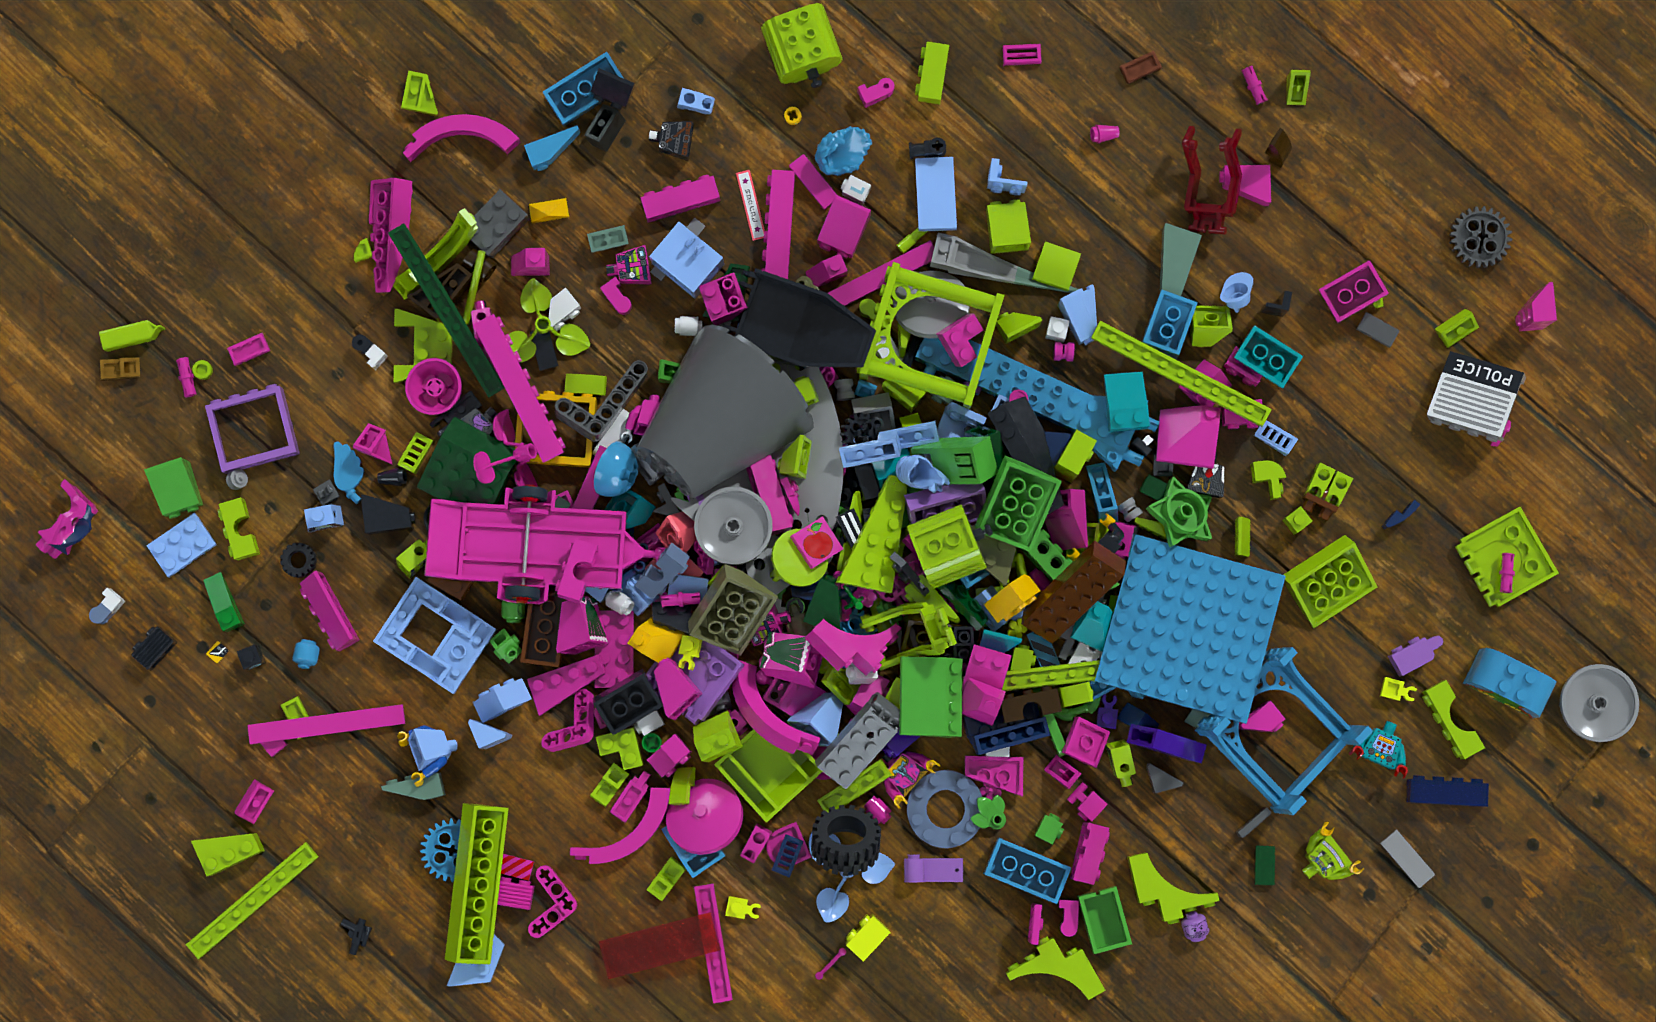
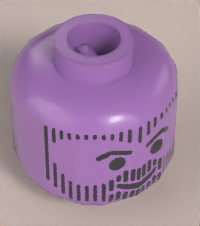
M1196 911L1187 913L1181 922L1185 937L1192 942L1204 940L1209 933L1206 917L1198 914Z

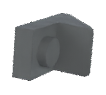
M663 483L658 486L659 492H657L661 503L666 502V504L655 509L653 512L666 517L679 513L676 504L671 500L672 497L665 484Z

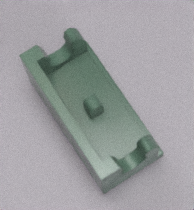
M625 225L587 234L591 252L629 244Z

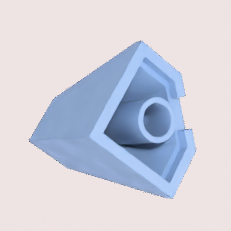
M1093 284L1087 286L1085 291L1081 288L1061 298L1058 303V307L1065 320H1069V327L1079 345L1082 343L1088 345L1094 341L1091 337L1097 327Z

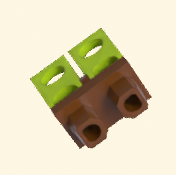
M1318 463L1302 497L1304 499L1302 504L1303 510L1312 513L1316 505L1321 508L1318 518L1328 521L1332 514L1337 512L1354 478L1339 471L1335 472V469Z

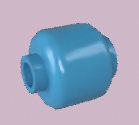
M302 639L301 642L295 645L293 661L298 664L299 668L309 669L310 666L317 664L320 648L316 645V642Z

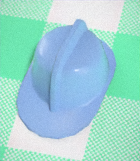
M1244 272L1236 273L1230 276L1223 285L1220 299L1229 308L1234 309L1236 313L1250 302V292L1253 285L1252 276Z

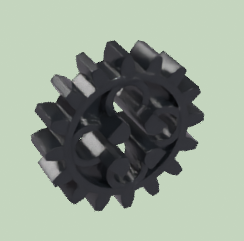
M863 412L857 413V415L851 414L850 418L844 420L846 425H841L844 432L840 433V435L845 437L841 442L847 443V446L865 443L868 439L869 441L877 440V436L881 432L877 431L880 424H874L876 418H870V414L863 415Z

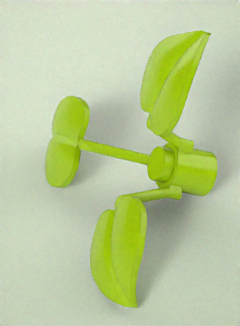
M532 278L525 285L520 303L525 312L533 313L536 311L539 318H537L535 330L529 338L523 331H514L509 334L513 342L510 345L513 352L517 351L522 359L521 362L531 359L536 352V345L531 340L537 333L545 334L548 331L558 336L556 347L564 355L573 356L588 349L590 342L581 328L574 324H565L561 327L560 333H558L551 327L549 318L540 314V311H545L550 307L552 295L535 278Z

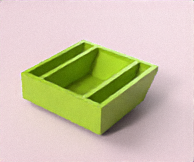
M754 729L741 740L743 747L724 755L714 764L766 823L823 772L817 768L815 759L809 753L797 749L794 754L788 753L765 740Z

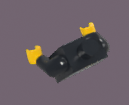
M1106 513V519L1104 521L1100 519V523L1109 530L1098 543L1115 553L1123 544L1121 541L1124 538V533L1115 523V519ZM1072 548L1074 551L1072 555L1067 554L1068 558L1072 561L1080 555L1076 548Z

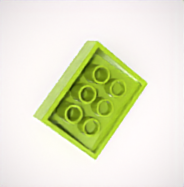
M1346 535L1283 574L1286 576L1284 583L1312 628L1319 626L1377 588L1355 542Z

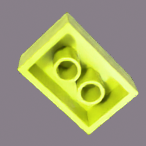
M866 914L859 922L860 927L857 930L853 928L846 936V946L863 962L890 934V930L873 914L870 916Z

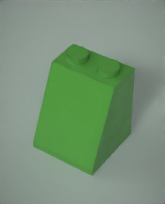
M180 457L144 469L163 516L169 517V519L180 516L181 512H194L199 510V506L203 505L189 461Z

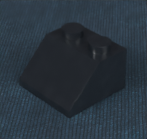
M599 68L590 93L596 101L603 103L605 100L611 103L610 106L617 110H621V108L626 109L635 89V83Z

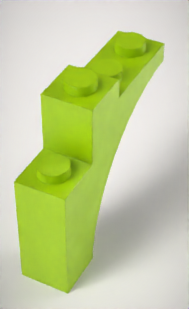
M1148 853L1127 857L1138 903H1143V906L1155 904L1154 900L1157 899L1163 922L1167 921L1168 924L1178 923L1179 918H1183V909L1185 912L1196 910V906L1203 905L1204 908L1215 906V902L1219 901L1218 893L1195 894L1172 886L1156 871Z
M1048 936L1038 941L1039 945L1035 946L1039 954L1032 953L1024 958L1025 962L1021 964L1016 962L1007 967L1009 971L1005 972L1010 981L1032 973H1046L1062 977L1078 987L1088 1000L1105 991L1081 948L1078 950L1076 947L1066 952L1067 956L1064 957L1054 938H1048Z

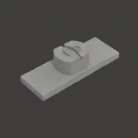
M1395 830L1380 843L1418 888L1422 887L1435 875L1398 830Z

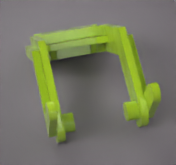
M926 602L906 603L872 616L869 613L860 616L862 621L859 624L860 629H865L866 633L875 630V624L899 615L921 614L931 645H921L889 658L884 657L880 662L882 664L879 668L880 671L900 664V657L941 655L945 652L946 648L957 644L952 628L947 625L949 620L944 606L935 610L933 604H927Z

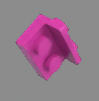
M1235 347L1223 367L1226 368V372L1230 375L1241 377L1243 379L1242 382L1251 387L1254 385L1256 387L1262 375L1234 358L1239 349Z

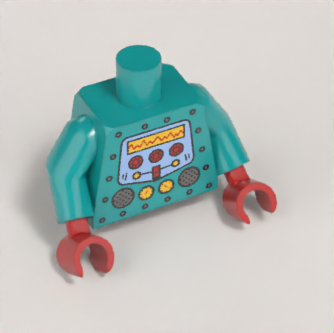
M1386 721L1383 730L1373 728V732L1361 745H1354L1353 749L1349 752L1350 756L1354 752L1357 754L1356 760L1363 757L1390 770L1396 767L1395 777L1401 772L1403 778H1405L1408 773L1404 745L1401 743V738L1393 735L1397 725L1390 721Z

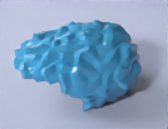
M851 126L846 129L837 130L833 134L829 132L818 144L815 154V161L819 164L820 170L826 175L837 176L858 170L864 161L863 156L868 154L867 151L872 145L870 134L866 133L865 129L861 130L859 127Z

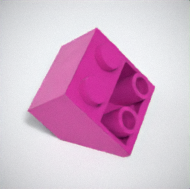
M734 272L699 287L710 320L716 326L734 319L747 309Z

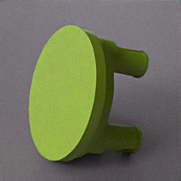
M801 529L789 530L783 533L773 545L771 560L774 570L770 572V578L774 576L772 579L774 582L782 579L786 583L797 587L810 586L823 577L828 567V559L810 569L790 538L791 535Z

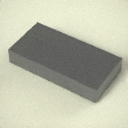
M1367 312L1356 329L1388 348L1392 346L1400 331Z
M1263 807L1235 833L1240 838H1244L1271 814V811L1267 807Z

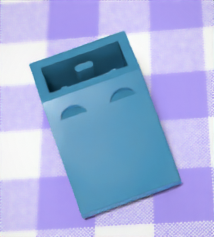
M667 826L661 829L692 878L726 856L722 849L704 855L689 853L674 842Z

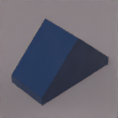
M1128 702L1117 717L1118 720L1128 727H1131V724L1157 729L1159 723L1147 713Z

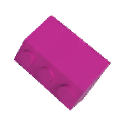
M1549 282L1536 291L1519 310L1515 319L1516 326H1519V331L1543 330L1557 320L1553 282Z

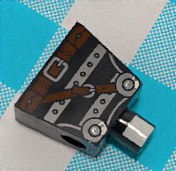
M692 121L662 122L661 131L650 130L649 141L659 143V152L689 161L694 124Z

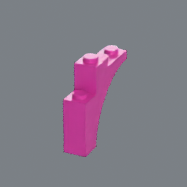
M823 619L805 639L837 671L843 666L847 668L853 663L867 676L871 671L875 673L882 666L880 662L885 657L882 654L887 649L885 645L887 643L891 645L899 637L896 633L901 627L895 623L886 631L878 634L855 635L839 630Z

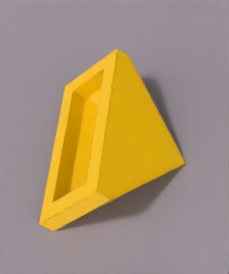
M566 198L529 204L532 223L569 217Z

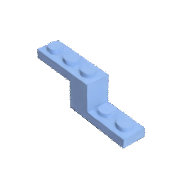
M932 421L879 432L877 440L840 447L839 452L843 468L900 457L901 449L938 442L939 435L936 422Z

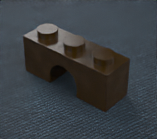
M1052 686L1040 688L1041 692L1033 693V690L1021 692L1022 696L1014 697V693L1004 695L1000 706L1003 724L1023 720V707L1029 702L1039 706L1041 716L1061 712L1062 708L1058 689H1052Z

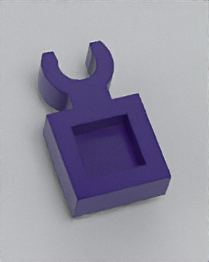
M1102 695L1101 701L1104 708L1098 707L1097 726L1116 729L1118 710L1112 709L1117 701L1116 696H1113L1112 702L1108 703L1106 695Z

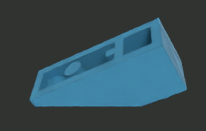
M578 126L524 145L533 169L541 171L548 168V165L552 164L580 134Z
M1105 462L1086 466L1098 522L1100 523V519L1103 521L1106 519V513L1114 518L1115 522H1118V507Z

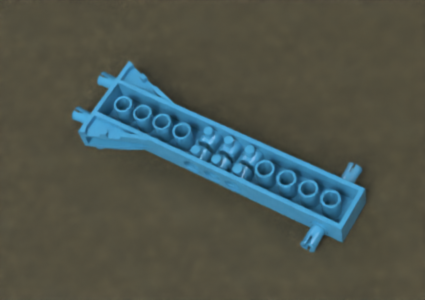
M924 338L915 356L916 361L926 366L923 373L934 376L936 371H940L962 382L971 381L977 358H975L963 367L955 366L939 338ZM968 340L978 357L981 345ZM988 348L977 385L982 389L981 391L994 397H998L1000 394L1009 398L1014 390H1023L1027 393L1028 402L1036 416L1065 428L1073 434L1077 429L1097 440L1092 451L1108 464L1114 472H1116L1120 462L1123 460L1138 467L1140 466L1144 456L1129 450L1128 447L1135 430L1109 432L1106 396L1090 395ZM1149 417L1150 426L1148 429L1155 432L1160 421Z

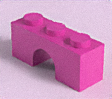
M575 539L574 543H570L567 554H569L568 561H564L561 569L563 577L562 580L557 581L555 591H558V597L581 604L587 585L586 582L576 579L574 573L581 565L593 567L599 549L597 545Z

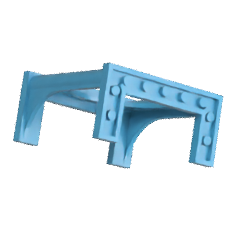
M1293 647L1270 648L1265 652L1257 683L1258 685L1261 679L1262 686L1259 689L1256 687L1254 696L1268 690H1282L1293 694L1336 738L1285 792L1243 748L1239 737V722L1233 721V726L1226 728L1231 723L1226 717L1210 714L1198 722L1197 725L1199 727L1195 730L1200 736H1206L1272 804L1270 808L1274 813L1294 815L1307 802L1299 794L1346 745H1361L1373 732L1369 726L1348 725L1311 687L1293 663L1292 658L1298 653ZM1269 671L1275 677L1274 683L1271 686L1266 682V674ZM1280 677L1282 678L1281 681L1285 682L1283 686L1279 685ZM1233 732V739H1231L1230 735L1227 736L1225 733Z

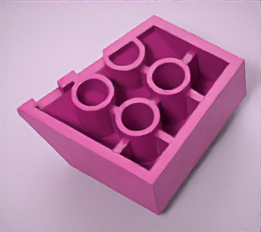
M1083 822L1070 879L1094 885L1095 881H1099L1101 870L1098 869L1100 862L1103 863L1105 851L1103 850L1110 834L1108 827Z

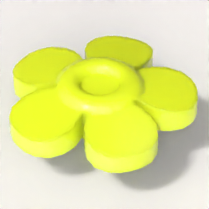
M1022 618L1009 622V627L1012 628L1007 631L1009 636L1021 638L1022 633L1027 631V628L1021 624Z

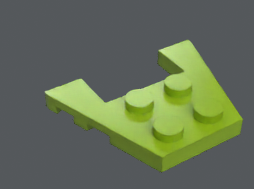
M395 309V327H414V365H394V383L406 380L411 369L425 359H443L452 365V337L444 324Z

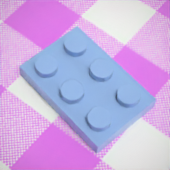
M193 513L148 544L147 547L167 577L170 578L217 544L197 514Z

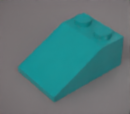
M1143 372L1104 375L1109 432L1148 429L1150 423Z

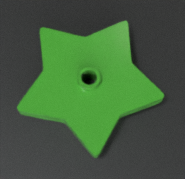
M1175 477L1169 479L1164 498L1146 508L1153 517L1163 524L1169 547L1176 545L1187 537L1202 541L1212 539L1207 524V510L1212 497L1197 494L1192 490L1186 489Z

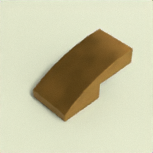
M139 358L100 360L101 380L140 377Z

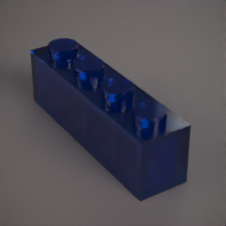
M1413 775V779H1407L1406 802L1488 807L1489 783H1483V779H1471V782H1464V778L1452 777V781H1444V777L1432 776V780H1425V776Z

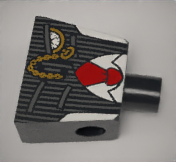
M1215 454L1213 469L1193 467L1186 489L1192 490L1197 494L1219 499L1224 496V466L1216 464L1217 454Z

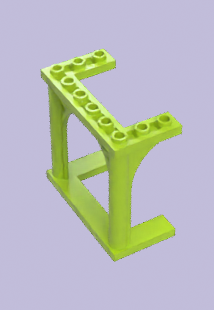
M893 262L892 267H887L885 274L886 285L882 284L879 295L883 297L881 303H877L874 314H877L875 322L871 321L870 326L876 330L864 367H857L859 379L867 381L868 377L886 379L962 402L963 407L970 410L1004 295L997 293L994 296L901 268L899 263ZM908 286L913 287L912 290L917 289L918 291L916 292V294H911V290ZM897 287L905 289L907 293L905 299L902 300L897 297L895 293ZM891 296L895 301H897V306L895 308H892L890 306V304L893 305V300L891 299ZM935 296L991 313L969 386L914 370L898 358L892 347L890 331L893 319L902 306L918 297ZM886 319H889V320H890V323H889V324H885L884 321H885ZM885 336L886 342L884 344L877 345V343L881 342L882 338L880 337ZM888 348L890 352L887 357L880 359L876 356V352L879 349ZM891 358L895 359V365L891 364V362L890 364H885Z

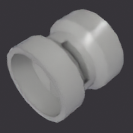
M853 379L834 381V387L837 389L836 401L855 399V394L851 389Z
M1133 497L1117 506L1118 511L1123 513L1126 523H1129L1143 513L1140 508L1136 507Z

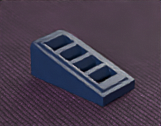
M785 834L772 871L790 878L804 841ZM787 841L798 845L797 849L786 845ZM784 848L795 852L794 856L784 853ZM781 856H784L786 858L791 859L792 862L788 863L786 861L781 860L780 858ZM778 863L788 866L789 870L777 867Z

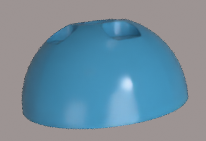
M616 441L602 454L594 475V489L598 495L605 497L618 496L627 492L635 483L636 476L638 475V461L631 448L626 444Z

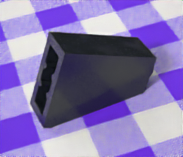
M361 495L366 534L414 529L413 524H416V515L410 508L368 495Z

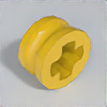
M789 107L784 113L785 120L790 125H797L801 121V112L796 107ZM794 111L796 112L797 119L794 118L792 121L788 114H792Z

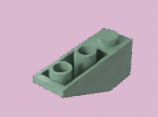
M435 773L428 778H423L424 783L419 787H416L414 783L419 781L420 778L412 780V775L406 776L405 781L398 782L397 779L386 781V785L381 786L383 791L422 800L446 795L441 773Z

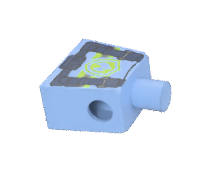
M330 504L304 510L308 532L344 525L341 506Z

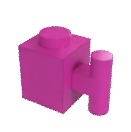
M1082 782L1067 800L1073 804L1078 799L1081 803L1076 808L1079 811L1077 815L1085 822L1087 820L1092 822L1107 806V803L1094 791H1091L1086 796L1083 792L1088 787Z

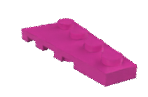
M600 654L527 679L538 715H543L584 686L605 674L606 671Z

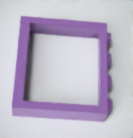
M272 384L266 386L265 390L247 391V395L240 396V394L231 395L228 397V400L210 401L209 405L205 406L223 473L228 474L236 469L243 470L300 454L282 387ZM276 394L289 446L227 462L214 411Z

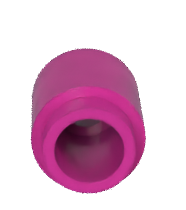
M875 796L863 806L866 809V813L870 812L873 814V819L876 818L878 824L880 822L885 824L892 817L889 814L892 810L880 798L877 799Z

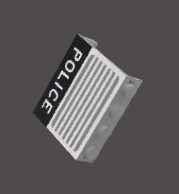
M1450 351L1427 416L1433 424L1441 425L1443 423L1449 425V428L1455 431L1462 429L1472 436L1478 437V435L1486 436V439L1489 441L1497 442L1499 440L1503 442L1502 434L1520 385H1524L1525 373Z

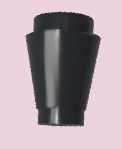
M400 467L378 473L377 480L379 484L402 486V484L407 483V472Z

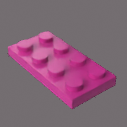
M600 611L608 643L595 647V655L600 654L606 671L605 674L595 680V688H610L634 674V648L627 644L634 634V611H631L629 615H621L616 611Z

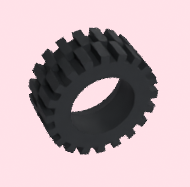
M839 805V809H835L834 806L830 807L829 813L824 810L821 812V817L817 816L815 823H813L812 856L816 858V863L819 866L823 864L824 870L832 869V874L837 875L838 871L843 872L842 876H848V872L858 875L860 869L864 873L868 870V866L872 868L875 860H878L881 827L878 826V820L876 818L873 819V814L870 812L865 814V809L861 807L859 810H855L853 805H850L849 809L845 808L844 805ZM837 832H852L864 839L853 845H842L833 841L829 836Z

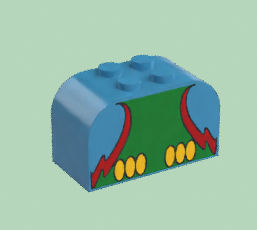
M1491 648L1479 649L1463 684L1531 718H1540L1557 683L1546 674Z

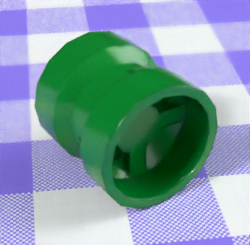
M649 733L643 737L642 746L646 751L653 753L661 748L662 740L659 735Z

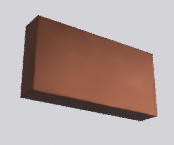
M1152 51L1121 65L1119 68L1126 83L1130 84L1162 69V66L1155 52Z

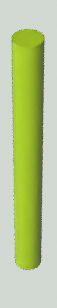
M480 250L477 254L463 315L466 325L470 323L471 311L473 310L486 253Z

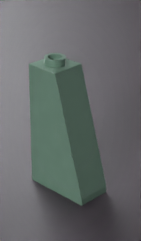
M1165 223L1162 229L1160 292L1165 290L1178 296L1182 295L1202 235Z

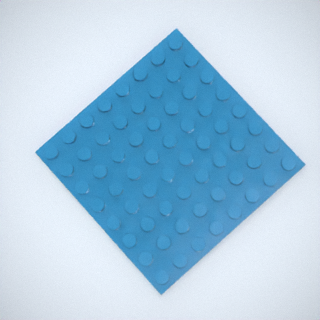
M1135 534L1095 682L1247 724L1286 576L1176 545L1169 547L1166 542Z

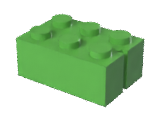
M1116 886L1097 890V895L1093 891L1077 896L1093 954L1132 944Z

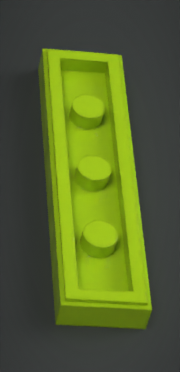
M880 759L863 770L847 789L840 785L817 801L823 811L825 810L829 813L830 807L834 806L835 809H839V805L846 806L891 777L892 774L884 761Z

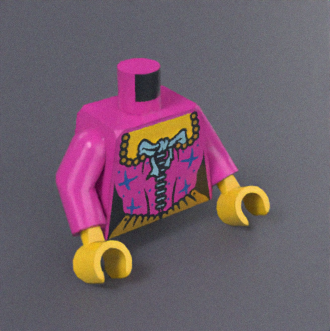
M914 752L902 753L898 758L894 759L886 755L881 758L892 774L891 777L884 780L885 789L898 809H901L899 806L900 802L904 801L908 804L904 797L928 771L935 774L936 772L932 770L934 765L940 767V764L927 758L923 754Z

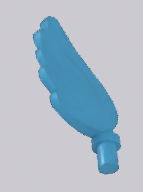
M335 442L334 482L338 489L346 493L348 499L358 504L361 498L356 494L355 488L361 482L364 474V469L360 467L361 460L348 444L342 445L340 442Z

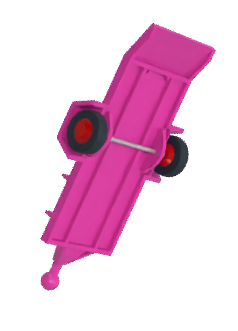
M535 485L514 487L513 489L506 488L504 505L431 499L424 576L464 581L498 582L497 599L510 603L542 604L548 601L549 585L556 586L557 581L562 580L563 573L561 569L564 561H568V547L570 543H574L575 539L595 544L599 548L593 567L581 565L574 573L576 579L586 582V587L599 589H622L624 569L644 557L655 558L657 561L666 548L658 547L655 550H644L626 532V511L555 508V490L548 492L546 489Z

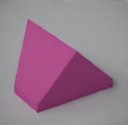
M368 423L354 443L353 448L361 453L392 464L385 434L386 430Z

